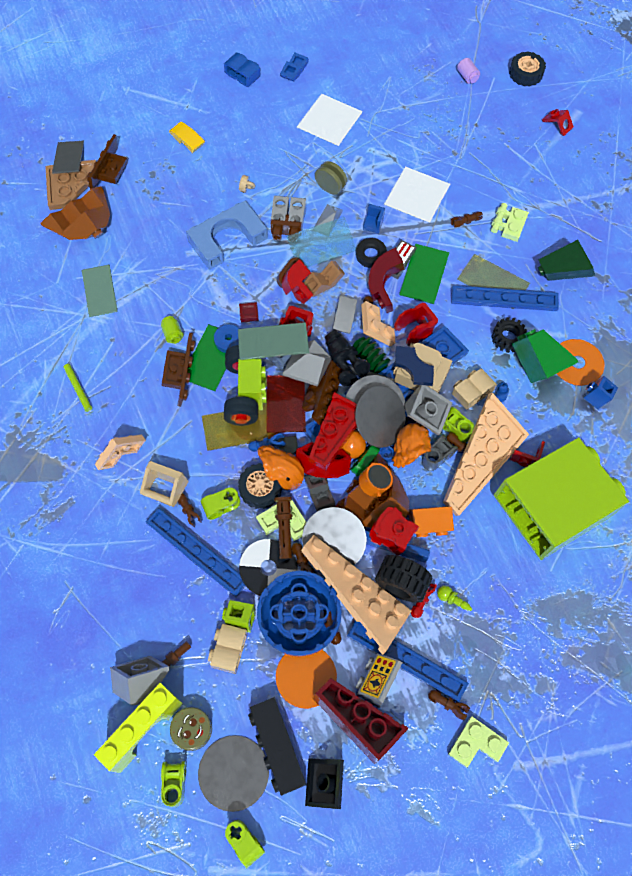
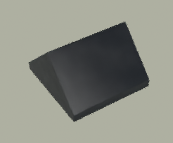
M309 758L305 806L341 809L344 760Z

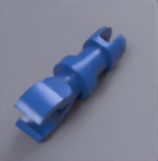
M278 433L270 439L266 437L262 441H252L249 443L248 448L255 452L259 447L265 445L282 447L286 443L284 441H277L285 436Z

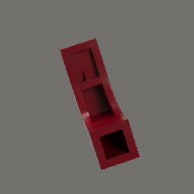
M396 247L382 254L375 261L369 273L368 283L373 302L377 300L380 308H384L386 313L393 311V305L384 288L385 283L392 275L404 270L403 260Z

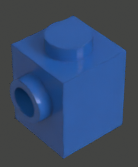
M603 376L596 382L592 381L586 387L587 392L584 399L598 410L613 399L618 387Z

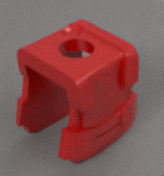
M420 303L413 309L405 310L398 316L395 322V331H400L412 322L417 321L419 323L408 335L406 340L407 346L419 343V340L422 338L427 339L433 334V329L438 323V318L426 303Z
M289 306L285 318H281L279 325L306 323L307 337H311L314 314L295 306ZM296 317H300V318H302L304 321H300V320H298Z
M388 507L373 524L369 533L370 541L379 546L382 544L388 547L389 551L399 556L405 551L407 544L419 529V526L405 519L396 507Z

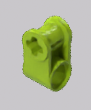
M451 407L443 430L448 433H455L463 443L468 442L473 432L474 424L456 408ZM465 429L468 433H464L461 430Z
M229 487L205 496L200 502L207 519L213 520L223 514L236 510L240 506L241 501L238 492L234 488Z
M167 761L162 763L161 800L166 806L175 808L184 801L186 761L177 764H168ZM175 789L178 792V799L170 803L167 798L168 793Z
M234 820L226 827L225 837L246 869L266 853L262 845L242 821ZM232 826L235 828L241 827L240 838L238 836H231Z

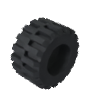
M386 555L375 577L376 583L391 595L405 601L417 603L423 602L433 579L430 572L423 566L408 558L397 555Z

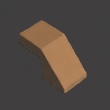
M331 261L321 273L312 272L303 283L314 294L312 297H315L334 287L345 273L336 261Z

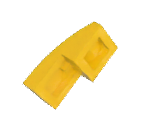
M179 122L169 130V133L180 144L183 143L192 154L205 143L201 136L183 122Z

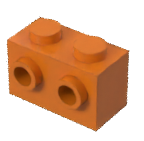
M452 506L409 509V521L419 526V529L414 533L416 537H428V533L436 532V536L448 535V531H454Z

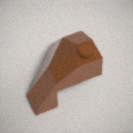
M101 186L91 188L82 198L70 201L61 211L50 213L40 224L69 240L98 238L103 234L102 230L107 227L110 217L103 188Z
M378 453L371 463H381L391 471L393 476L391 487L382 493L381 497L369 496L361 489L359 479L358 481L354 479L346 490L348 494L336 504L337 508L353 513L363 526L372 528L375 521L388 507H396L402 513V516L406 518L409 514L410 501L403 485Z

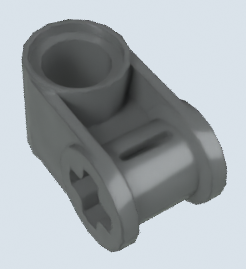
M442 435L431 446V452L425 453L422 460L423 467L428 471L436 470L455 454L458 447L453 446L446 440V436ZM428 457H432V458H434L436 461H434V462H433V461H430V460L428 459Z

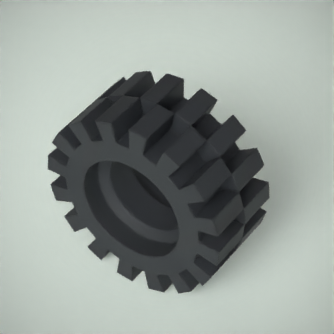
M506 317L505 320L504 318L501 319L500 322L496 323L493 330L492 342L493 344L496 343V348L500 346V351L502 352L504 349H506V353H509L510 350L512 353L515 352L512 343L518 341V336L527 333V329H524L525 325H520V320L515 322L516 318H512V320H510V317ZM510 331L516 335V338L508 339L504 337L503 332Z

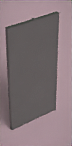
M84 140L58 142L52 174L80 171Z

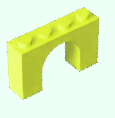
M159 683L96 751L94 756L110 772L121 773L137 756L133 750L143 736L160 720H169L183 703L164 685Z

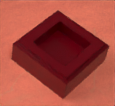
M257 302L239 304L241 322L259 321Z

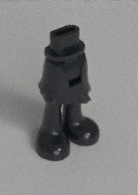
M332 330L325 336L331 360L337 363L342 371L338 377V381L342 386H351L358 380L346 361L348 360L359 377L363 378L368 374L370 363L366 359L357 358L358 351H356L355 347L351 346L341 333H338L337 330Z

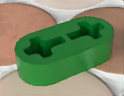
M369 444L365 448L364 453L352 464L350 471L356 476H360L376 457L380 449Z

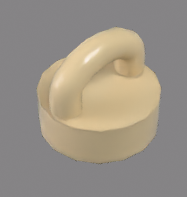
M242 175L239 184L240 192L246 193L247 188L255 189V184L249 181V176Z

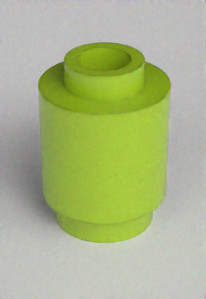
M167 316L162 319L161 329L166 341L172 344L180 342L183 338V332L178 320L173 316Z

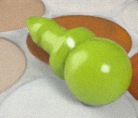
M442 585L438 588L437 596L441 601L448 602L449 605L454 603L463 610L472 611V607L458 597V593L456 591L453 592L450 586Z

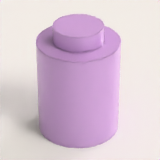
M470 58L461 60L457 66L458 71L468 84L475 83L479 79L480 71Z

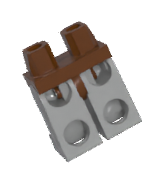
M273 197L270 223L273 240L280 241L282 240V235H288L290 242L298 241L299 236H302L306 214V199L291 197L289 208V197ZM282 201L285 205L277 204V202ZM295 203H300V204H302V207H301V206H294V204H295Z

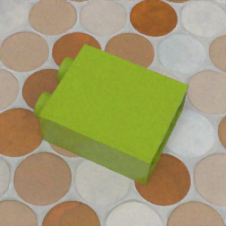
M579 437L506 478L493 495L540 560L545 559L608 520L630 502L625 496L626 492L622 483L608 475L600 464V457L596 450L586 446Z

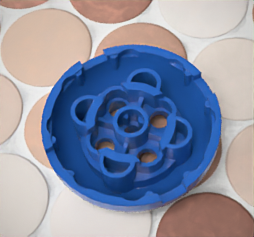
M292 571L278 576L264 589L257 606V621L263 637L273 648L290 656H308L321 651L333 640L340 626L342 611L336 591L327 585L324 578L311 572ZM307 601L314 603L312 609L306 608L305 603ZM285 602H293V607L291 609L285 608ZM331 611L333 624L330 627L326 628L324 624L326 623L328 615H330L329 612ZM299 612L303 614L301 619H298L296 616ZM309 621L314 623L312 630H308L305 627V624ZM286 622L293 623L291 630L285 629L284 625Z

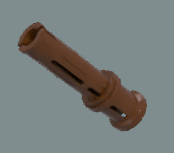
M276 497L274 501L277 504L275 518L278 520L279 559L292 558L290 520L293 518L290 507L292 497Z

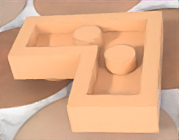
M365 301L361 304L363 334L388 346L394 345L396 343L394 328L381 322L379 307Z
M129 435L127 437L111 439L106 449L99 455L95 466L98 470L113 468L122 455L137 453L146 441L143 435Z

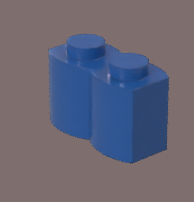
M236 52L224 63V72L229 77L237 79L238 82L246 87H249L260 77L259 65L248 60L243 54Z

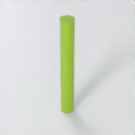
M65 364L63 368L85 412L91 411L92 407L71 365Z

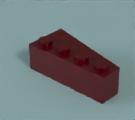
M332 678L313 697V700L373 764H376L409 729L404 724H400L392 719L393 717L373 707L368 701L359 698L354 692Z

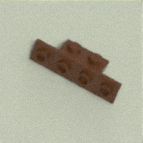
M115 134L107 141L104 151L102 150L100 153V158L94 163L93 170L88 173L87 182H89L90 189L95 188L99 180L116 184L128 163L127 157L115 154L118 149L117 135Z
M190 332L185 353L167 350L161 384L163 387L180 389L177 404L180 407L182 401L187 399L188 390L184 389L185 383L189 384L190 373L187 372V368L192 365L193 357L189 355L190 351H194L195 340H192L193 333Z
M332 360L319 385L309 384L302 405L306 412L314 410L312 418L320 426L325 419L334 392L337 393L340 384L338 377L342 371Z

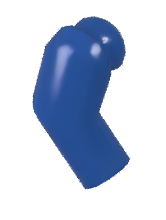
M505 382L498 384L495 394L502 403L507 399L509 393L508 384Z

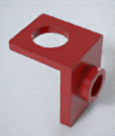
M555 109L542 119L543 122H558L562 136H565L574 127L568 110ZM565 120H567L568 127L566 129H564L563 123Z
M542 441L539 445L536 456L514 450L510 460L517 462L522 467H528L540 460L545 442Z

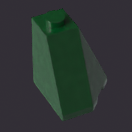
M578 239L538 259L540 264L538 270L541 276H546L548 281L592 277L595 275L594 268Z

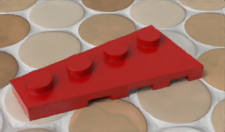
M334 392L325 419L321 424L320 432L310 452L309 462L326 471L357 428L355 418L356 403Z

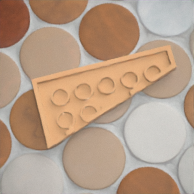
M493 393L487 396L443 500L446 506H452V512L455 516H459L509 459L514 450L529 435Z
M313 535L302 548V553L316 570L322 572L326 578L324 581L328 586H333L337 592L336 596L356 622H361L367 630L366 635L376 641L379 645L378 650L383 655L410 615L411 610Z

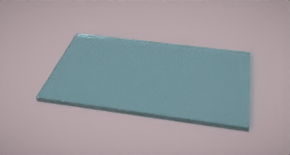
M345 217L286 236L293 257L300 258L306 267L356 251V246Z

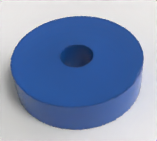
M227 324L216 330L214 342L219 351L226 353L228 348L239 345V328L237 326Z

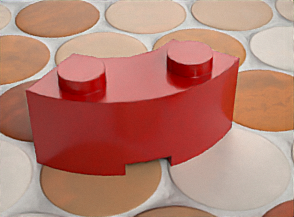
M313 442L296 449V458L300 460L305 474L320 478H339L349 474L351 457L343 449L339 451L326 471L309 462V455L314 445Z

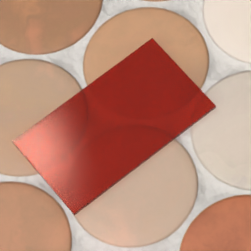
M267 376V433L306 432L305 410L302 408L305 398V382L286 376Z

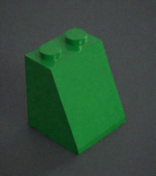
M533 329L518 336V341L512 343L531 383L547 379L579 363L576 357L544 329L538 332Z

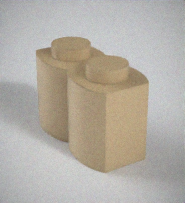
M483 369L473 370L467 376V379L459 380L454 384L452 395L468 410L492 393L497 384Z
M222 624L221 629L217 628L214 641H217L215 649H211L208 656L211 668L233 674L237 673L248 634L246 629Z

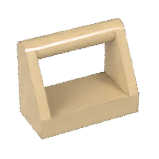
M150 461L144 473L140 494L174 507L189 481L182 472ZM156 477L173 483L170 497L150 490Z

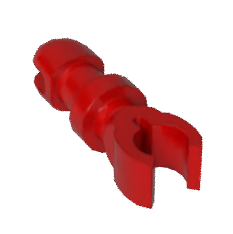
M431 583L423 602L416 603L412 607L411 616L413 618H420L422 616L424 605L428 604V597L435 591L436 584Z

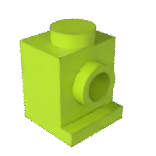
M230 600L228 607H225L223 610L222 619L226 625L246 629L247 632L251 633L256 616L254 604Z

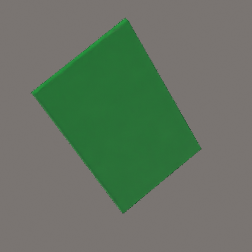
M415 244V247H417L416 252L410 259L399 295L434 304L450 252Z
M208 324L192 355V365L187 368V372L190 373V383L216 391L226 371L225 353L219 351L215 346L214 334L218 328Z

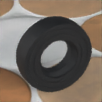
M376 238L363 239L356 248L357 261L364 267L372 268L375 261L387 252L386 246L381 240ZM373 248L377 250L378 255L376 257H368L365 255V250Z

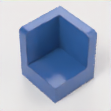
M373 204L368 205L363 230L379 234L384 221V207Z

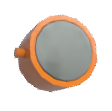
M370 463L371 465L360 474L359 485L367 495L381 497V494L391 487L393 476L385 465Z

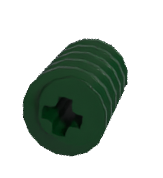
M359 338L353 344V347L358 351L360 359H366L370 363L369 371L378 374L387 368L391 360L389 358L384 360L386 354H380L382 351L380 347L375 349L377 343L373 342L371 344L373 338Z

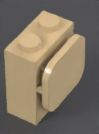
M411 344L409 347H415L416 354L421 361L434 366L433 386L428 387L439 393L451 368L452 360L442 357L438 350L424 344ZM395 367L393 372L396 375L394 382L415 391L419 385H413L410 374L402 368Z

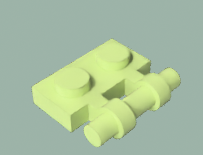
M502 203L497 209V216L491 224V232L503 231L501 237L518 242L529 212L515 207L509 212L507 211L508 205ZM502 219H506L507 223H503Z

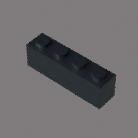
M275 697L251 706L252 713H249L248 717L252 727L257 726L259 734L255 735L259 748L264 747L267 756L263 757L267 771L272 769L274 778L271 779V783L275 793L280 792V795L283 796L306 786Z

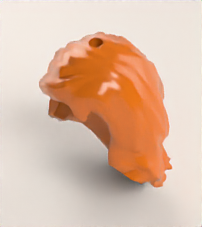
M409 423L399 431L394 445L395 455L392 459L394 467L403 468L405 465L414 462L420 455L431 452V437L427 428L418 423Z
M272 445L258 448L257 452L263 463L265 476L270 481L277 480L283 489L290 491L301 486L304 480V468L298 458L290 452L286 453L283 450L275 449Z

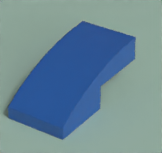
M294 52L290 61H286L280 76L295 81L308 64V57Z

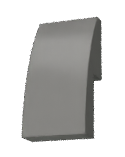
M344 296L339 297L332 330L350 334L356 310V299Z

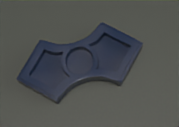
M396 346L395 366L406 370L410 374L413 385L433 386L434 366L421 361L416 354L415 347Z

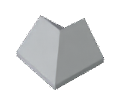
M315 340L308 342L309 353L291 356L283 371V376L318 386L331 361V357Z
M419 385L404 406L410 418L433 433L440 435L452 402L430 387Z

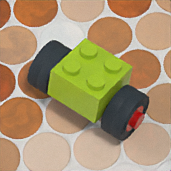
M235 345L226 350L225 367L228 371L238 374V397L225 401L224 420L233 425L244 426L255 423L258 420V410H263V403H267L266 366H262V360L259 358L240 360L239 345Z

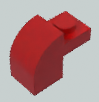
M300 259L284 274L282 288L286 295L292 291L294 297L304 304L314 294L302 282L311 272Z

